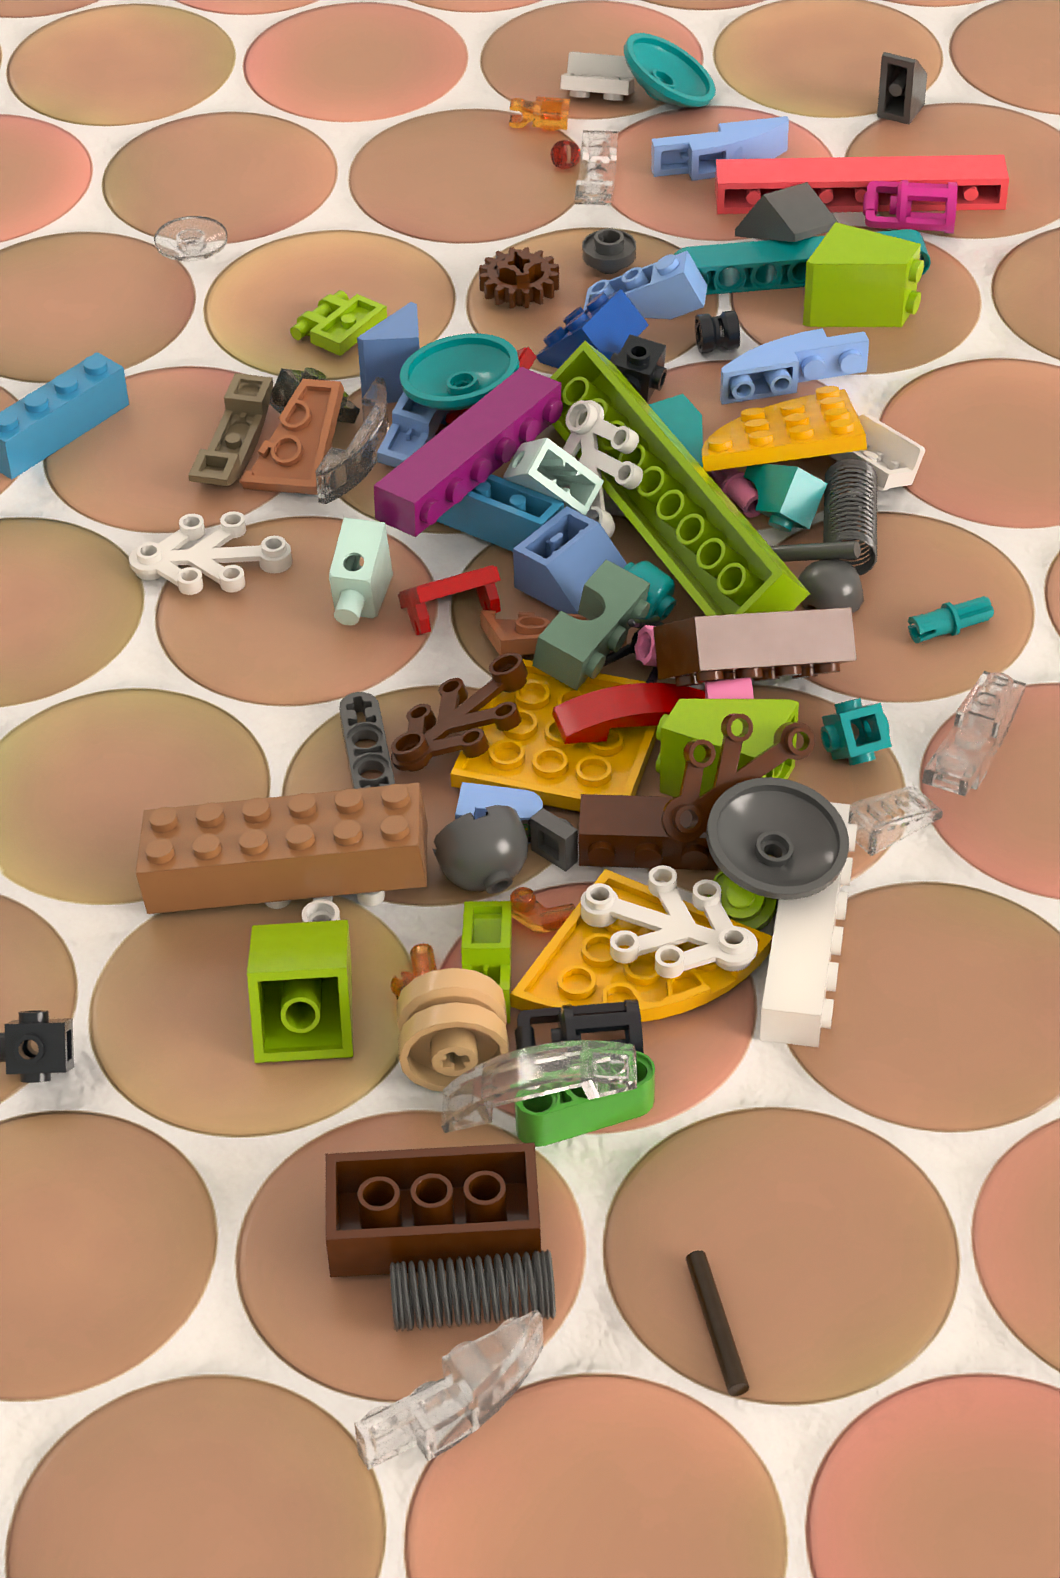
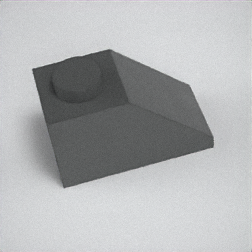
M887 52L882 54L877 117L909 125L925 105L927 73L918 60Z

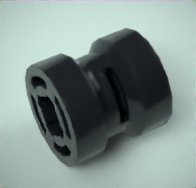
M735 310L724 311L720 316L715 317L708 313L695 316V336L700 353L712 352L716 347H724L726 350L738 349L740 347V326Z

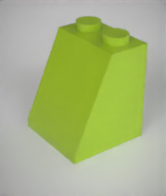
M835 222L806 262L803 325L808 327H902L910 314H916L921 301V292L917 291V283L921 279L924 269V261L920 260L921 244Z
M679 699L669 715L664 714L661 717L656 731V739L661 741L660 753L655 767L656 772L660 773V793L672 797L679 796L686 765L684 748L688 742L694 739L707 740L715 748V760L703 770L700 795L713 787L723 741L721 724L727 715L732 713L745 714L753 723L752 735L742 743L738 770L774 745V734L782 724L798 722L799 702L791 699ZM736 719L731 725V731L735 736H739L742 733L743 725L739 719ZM797 733L793 736V739H792V744H793V746H794L795 749H796ZM698 745L693 752L697 762H701L706 755L705 748L702 745ZM787 759L761 778L788 779L795 767V760Z
M348 920L252 925L247 981L255 1063L353 1057L352 967Z

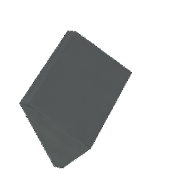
M806 182L764 194L736 227L735 237L797 242L829 232L834 223H838V221Z

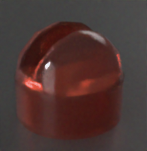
M571 140L558 141L551 149V160L560 169L573 168L578 164L581 157L579 146ZM567 145L570 146L571 163H566L568 158Z

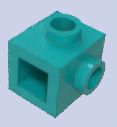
M861 698L834 704L836 713L822 716L824 726L821 727V739L826 751L831 752L833 760L848 758L850 766L875 760L874 751L892 747L889 736V723L886 715L883 713L881 703L862 706Z

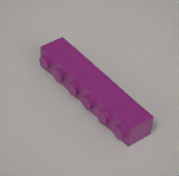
M520 367L374 485L375 519L385 522V524L411 536H418L428 526L434 524L452 506L461 502L475 487L485 482L499 467L509 462L522 443L534 441L541 432L558 421L563 411L561 382Z

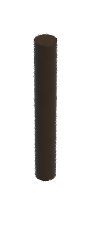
M700 1250L693 1251L686 1256V1263L728 1394L739 1396L749 1390V1384L706 1253Z

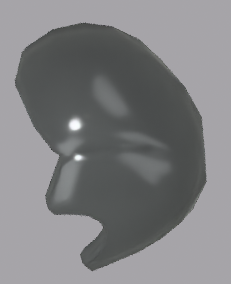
M825 559L813 562L798 577V580L810 593L801 602L805 609L809 608V605L814 606L816 609L851 607L852 613L859 610L864 602L862 583L857 570L851 564L840 559Z

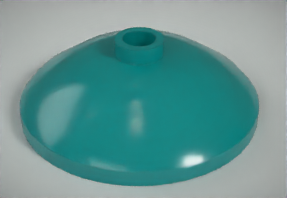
M636 33L627 39L623 48L626 63L637 82L650 97L670 105L688 108L705 106L711 102L716 93L715 84L706 69L690 54L677 45L651 34Z
M480 333L453 335L433 341L415 351L401 368L400 382L406 396L425 407L438 410L468 409L519 369V358L514 346L500 337Z

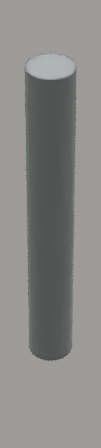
M858 541L770 546L783 562L858 558L861 553Z

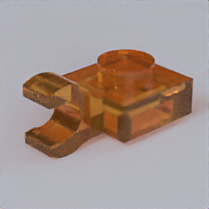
M536 96V100L533 102L522 98L511 99L510 110L519 111L522 114L510 115L509 126L522 128L533 121L532 127H540L549 131L567 130L571 99Z

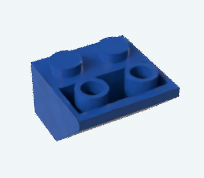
M622 289L608 297L603 292L586 305V311L582 307H578L563 320L566 324L564 328L561 326L556 328L543 339L546 346L536 356L540 363L559 369L584 341H587L610 360L614 352L620 353L630 334L638 337L649 324Z

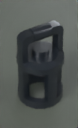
M637 999L624 1000V1002L579 1006L569 1004L555 1008L524 1010L517 1016V1028L514 1031L517 1057L521 1060L522 1071L530 1076L556 1073L622 1052L637 1051L644 1053L641 1015ZM558 1022V1028H551L552 1052L560 1053L561 1058L535 1060L534 1058L537 1056L535 1032L531 1025ZM619 1030H624L625 1039L582 1043L581 1034Z

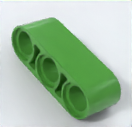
M627 1051L532 1079L521 1084L514 1096L517 1136L524 1143L535 1142V1147L547 1146L647 1114L653 1108L655 1101L654 1062L642 1052Z

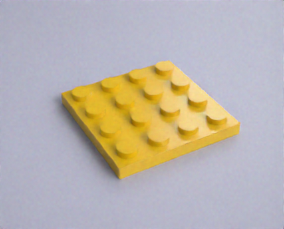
M523 659L528 671L525 686L512 693L502 691L479 710L494 708L504 702H514L522 717L521 723L508 731L498 730L495 723L478 727L484 731L489 742L488 750L474 758L466 757L463 750H461L450 773L451 787L461 788L462 782L524 789L539 795L543 805L580 812L581 794L635 796L656 741L658 725L610 728L607 742L564 744L552 712L554 707L586 693L613 686L646 682L599 673L594 679L588 677L576 691L532 666L533 661Z

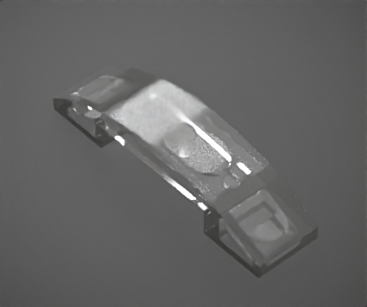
M583 130L579 180L576 183L575 205L612 206L616 180L618 131Z
M376 377L362 398L363 424L348 448L344 450L331 447L316 469L318 503L328 504L357 486L377 464V451L389 430L387 391L384 378Z
M576 1040L526 1047L492 1058L466 1071L443 1089L441 1127L444 1133L491 1123L493 1107L578 1087L583 1088L588 1100L637 1089V1051L633 1044L601 1040Z

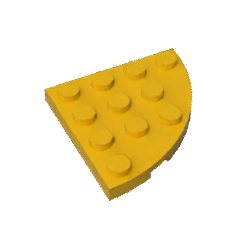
M824 386L816 389V394L783 401L764 408H749L741 411V417L725 424L705 441L702 447L703 469L708 472L867 450L866 433L846 390H839L837 386Z
M604 869L594 882V884L603 883L609 885L617 893L618 899L667 914L659 898L650 893L647 885ZM683 900L694 922L712 929L704 911L696 909L692 903ZM580 901L510 993L511 1007L524 1011L562 1007V1005L569 1004L579 1006L637 999L641 1022L663 1019L702 1006L727 993L744 981L769 955L773 936L731 920L733 926L748 929L757 939V955L748 967L740 971H727L713 962L683 971L680 976L669 979L661 977L655 971L656 951L638 956L635 961L626 964L616 962L610 955V938L614 933L627 930L640 936L654 932V930L617 919L607 927L590 926L581 917ZM690 942L675 945L683 952L699 947V945ZM623 945L620 948L626 949L630 948V946ZM672 960L664 961L665 963H675Z

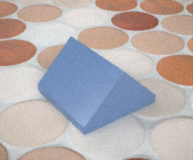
M413 302L408 303L357 337L362 401L367 404L398 402L404 392L400 382L401 368L405 361L415 351L420 349L417 304Z

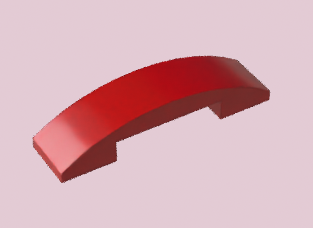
M670 683L625 684L596 690L570 699L554 707L552 715L564 744L607 742L610 728L657 726L664 714L669 715L679 699H705V691L689 686L676 687V684Z

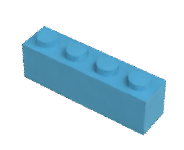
M96 352L1 411L0 473L11 480L128 406L129 399L124 367Z
M491 474L485 482L480 483L469 492L461 502L455 504L440 516L437 522L513 552V548L564 509V502Z

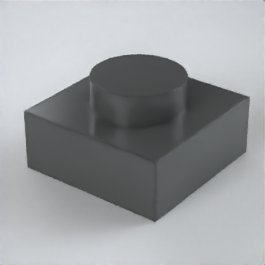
M544 808L540 809L530 818L531 850L566 872L578 862V829L573 827L567 820L558 818Z

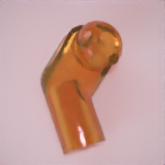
M527 887L517 888L510 895L512 917L535 933L559 930L575 909L573 903L546 908L536 900L533 890Z
M423 943L412 947L410 957L413 971L411 973L402 971L401 976L403 979L401 980L396 976L392 978L390 988L392 993L396 995L397 1000L401 990L414 978L437 970L434 950L429 944Z

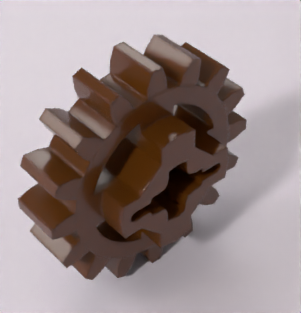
M512 247L507 254L496 251V258L486 257L485 265L479 266L480 291L485 293V299L495 298V305L498 306L504 302L509 303V308L512 309L516 304L517 306L529 308L530 302L542 305L543 297L552 299L554 291L559 290V264H554V257L552 256L543 258V251L541 250L534 254L530 253L529 247H525L523 250Z

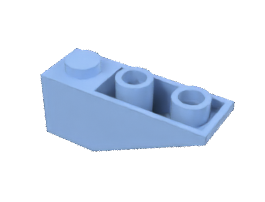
M688 251L677 255L669 254L659 259L656 263L642 268L634 267L624 275L594 283L587 290L583 310L586 311V305L599 294L604 292L608 297L622 289L643 318L671 320L704 307L707 283Z

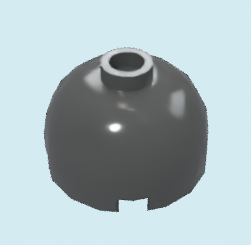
M503 805L486 807L489 815L474 819L471 812L446 825L436 835L433 841L437 848L433 849L434 855L447 879L456 886L473 892L487 891L489 894L499 893L512 884V879L522 869L528 857V841L524 826L517 811L510 806Z

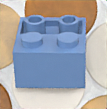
M566 506L513 548L514 587L558 611H563L567 614H578L583 586L602 563L607 559L621 568H624L627 563L599 522Z

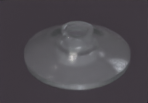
M186 216L171 220L162 225L154 236L157 251L161 255L177 261H198L209 258L220 252L228 241L227 230L224 225L215 219L204 216Z

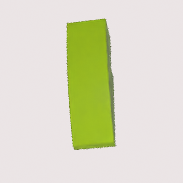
M464 901L461 945L462 969L475 970L491 977L502 988L506 1003L507 1023H510L512 901Z

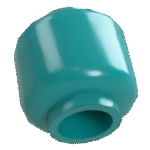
M641 561L637 564L633 562L628 563L623 569L650 583L646 602L650 603V609L646 618L658 615L661 621L664 620L671 613L677 602L672 597L675 591L674 580L649 561Z

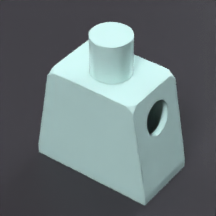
M548 438L522 443L503 475V479L563 501L564 508L568 506L585 516L604 483L603 479ZM567 485H570V490H569V488H563V487H564V486H567Z
M344 517L329 572V581L335 609V619L344 625H355L360 617L374 618L378 615L392 579L393 571L385 522ZM360 557L364 559L363 566H360Z

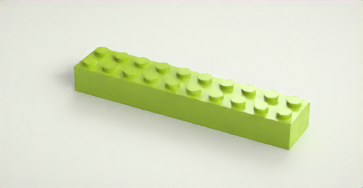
M584 341L550 377L561 382V401L563 402L561 417L552 426L567 442L571 434L566 426L568 410L577 401L592 400L602 406L605 421L617 427L626 426L638 434V445L630 454H623L611 446L610 440L597 435L599 451L621 462L630 461L639 466L643 471L641 483L635 489L629 490L619 485L615 481V477L601 470V478L604 480L602 487L706 616L793 611L810 594L808 590L618 368L587 341ZM581 448L579 449V451H578V453H577V457H578L579 459H580V457H581V455H582Z

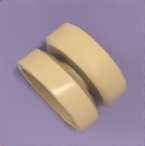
M461 968L433 970L414 978L401 990L396 1004L397 1024L400 1032L398 1037L399 1061L402 1072L413 1083L433 1091L461 1092L474 1090L486 1085L505 1070L510 1058L506 1029V1003L502 988L491 977L475 970Z

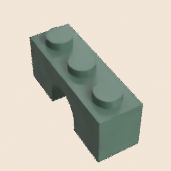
M606 559L583 586L578 614L589 620H579L560 611L538 636L532 666L576 691L588 677L596 678L603 668L609 652L612 650L616 653L624 644L628 630L631 628L628 625V620L631 618H646L650 609V603L646 602L650 583Z

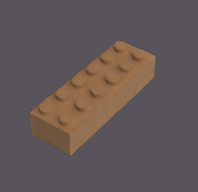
M420 782L144 810L136 876L147 914L427 887L428 823Z

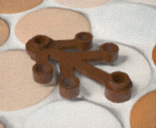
M506 653L494 659L489 665L492 680L470 698H468V691L462 679L452 678L442 683L438 689L441 701L437 724L430 705L419 704L411 708L406 715L409 722L408 731L397 737L391 745V760L394 767L401 771H418L427 766L432 757L463 750L466 757H478L489 748V742L484 731L478 727L494 723L500 731H508L517 727L521 723L522 717L514 702H504L494 708L479 710L502 691L512 693L525 686L528 671L521 655L518 653ZM465 731L462 735L445 738L449 734Z
M732 713L727 715L721 724L723 741L714 785L702 795H700L703 770L713 763L716 751L713 744L707 740L694 739L688 742L684 748L686 765L680 794L669 800L662 811L661 823L665 833L671 839L678 842H692L698 839L704 832L706 833L710 812L717 799L725 791L738 783L763 777L787 759L800 760L810 755L815 745V737L811 728L799 722L782 724L774 734V745L737 770L742 743L752 735L753 723L745 714ZM736 719H739L743 725L742 733L739 736H735L731 731V725ZM799 732L803 736L804 743L797 750L792 744V739ZM698 745H702L706 751L705 758L701 762H697L693 755L694 749ZM688 810L692 814V822L688 827L684 828L680 823V816L684 811Z

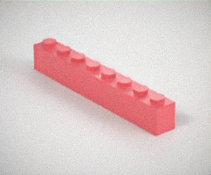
M1004 155L716 159L717 214H748L764 194L807 182L830 212H863L864 194L867 192L869 182H901L902 180H908L911 183L932 184L957 182L956 210H1006L1009 175ZM878 193V212H888L890 210V197L897 196V194ZM912 200L911 211H945L946 202Z

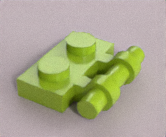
M339 290L334 295L328 294L318 302V307L313 311H305L297 318V323L290 328V334L296 340L310 336L311 344L341 356L358 343V336L387 318V306L359 294H356L349 300L348 295L344 291Z

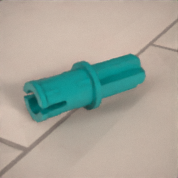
M985 596L956 605L947 602L942 604L940 609L909 617L908 623L910 625L908 630L915 643H921L948 633L955 636L959 634L962 628L988 621L994 615V609L991 606L990 599Z

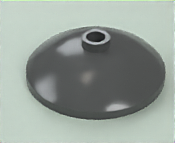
M772 777L755 778L734 785L717 799L707 822L706 839L708 848L720 870L740 887L768 898L782 900L800 899L823 891L838 878L849 853L848 831L836 808L815 790L787 779Z

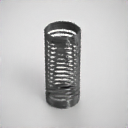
M844 459L831 465L825 473L824 482L828 484L824 491L823 543L844 542L841 540H860L858 542L863 544L860 547L861 549L864 548L861 550V553L864 554L858 558H845L846 560L864 558L854 562L845 561L851 565L864 563L854 566L860 576L870 571L877 562V475L874 468L867 462L859 459ZM845 468H859V469L865 470L866 472L861 471V470H858V469H846V470H842V469H845ZM847 472H857V473L863 474V475H865V476H862V475H859V474H844V473H847ZM846 477H858V478L864 479L865 481L860 480V479H857V478H846ZM844 482H859V483L865 484L866 486L861 485V484H858V483H845V484H842V485H839V484L844 483ZM847 486H857V487L863 488V489H865V490H862V489H859V488H844V489H841V490H838V489L843 488V487H847ZM846 491H858V492H861V493H863V494H860V493H850V492L843 493V494H839V493L846 492Z
M548 1249L546 1251L541 1250L540 1252L535 1250L532 1253V1265L527 1251L523 1253L522 1263L520 1255L515 1252L513 1254V1268L511 1257L507 1252L503 1257V1267L501 1257L496 1253L494 1256V1272L490 1255L487 1254L485 1256L484 1270L482 1259L477 1255L475 1257V1276L472 1258L469 1255L466 1257L464 1274L463 1261L458 1256L456 1259V1280L453 1260L448 1257L446 1261L445 1278L443 1260L439 1258L437 1260V1284L433 1260L429 1259L427 1262L426 1282L424 1262L420 1259L418 1261V1289L415 1265L412 1260L408 1263V1279L405 1261L401 1263L399 1261L396 1263L392 1261L390 1263L394 1330L397 1332L399 1329L401 1331H404V1329L409 1331L414 1328V1309L417 1327L420 1330L423 1328L425 1311L426 1324L431 1329L433 1327V1305L437 1327L441 1328L443 1325L444 1306L446 1325L450 1328L452 1325V1300L456 1325L460 1327L462 1324L463 1302L465 1323L469 1326L471 1324V1295L475 1323L477 1325L481 1323L482 1297L484 1320L486 1324H489L491 1320L490 1291L494 1321L498 1324L500 1322L499 1285L504 1321L508 1323L510 1320V1286L513 1319L517 1322L519 1320L518 1281L522 1314L525 1321L529 1319L528 1282L533 1319L535 1321L538 1319V1312L541 1320L544 1318L548 1320L550 1317L554 1319L556 1317L551 1252Z

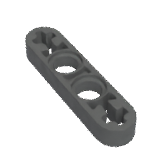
M366 692L348 694L341 700L339 710L353 789L395 784L377 698ZM363 712L366 722L358 723L356 713ZM363 739L377 742L374 746L368 748H360L355 745L356 742ZM368 770H378L383 773L375 779H366L360 776Z

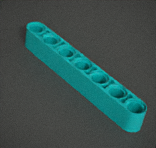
M904 229L877 232L920 243V260L924 261L922 275L927 272L931 260L923 237L918 231ZM825 236L810 237L797 242L765 240L690 246L679 249L674 255L685 251L689 252L707 283L706 295L805 287L806 262Z

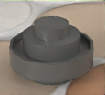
M613 228L601 229L587 235L583 240L582 259L587 265L604 274H614L634 262L636 259V241L632 235Z

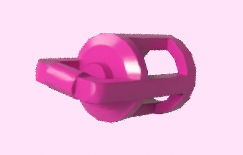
M902 180L901 182L871 181L867 185V192L864 194L863 214L865 215V224L870 228L944 231L945 234H954L957 182L932 184L911 183L908 180ZM878 193L897 194V196L890 197L889 214H895V217L876 216L878 213ZM912 200L946 202L945 213L911 212Z

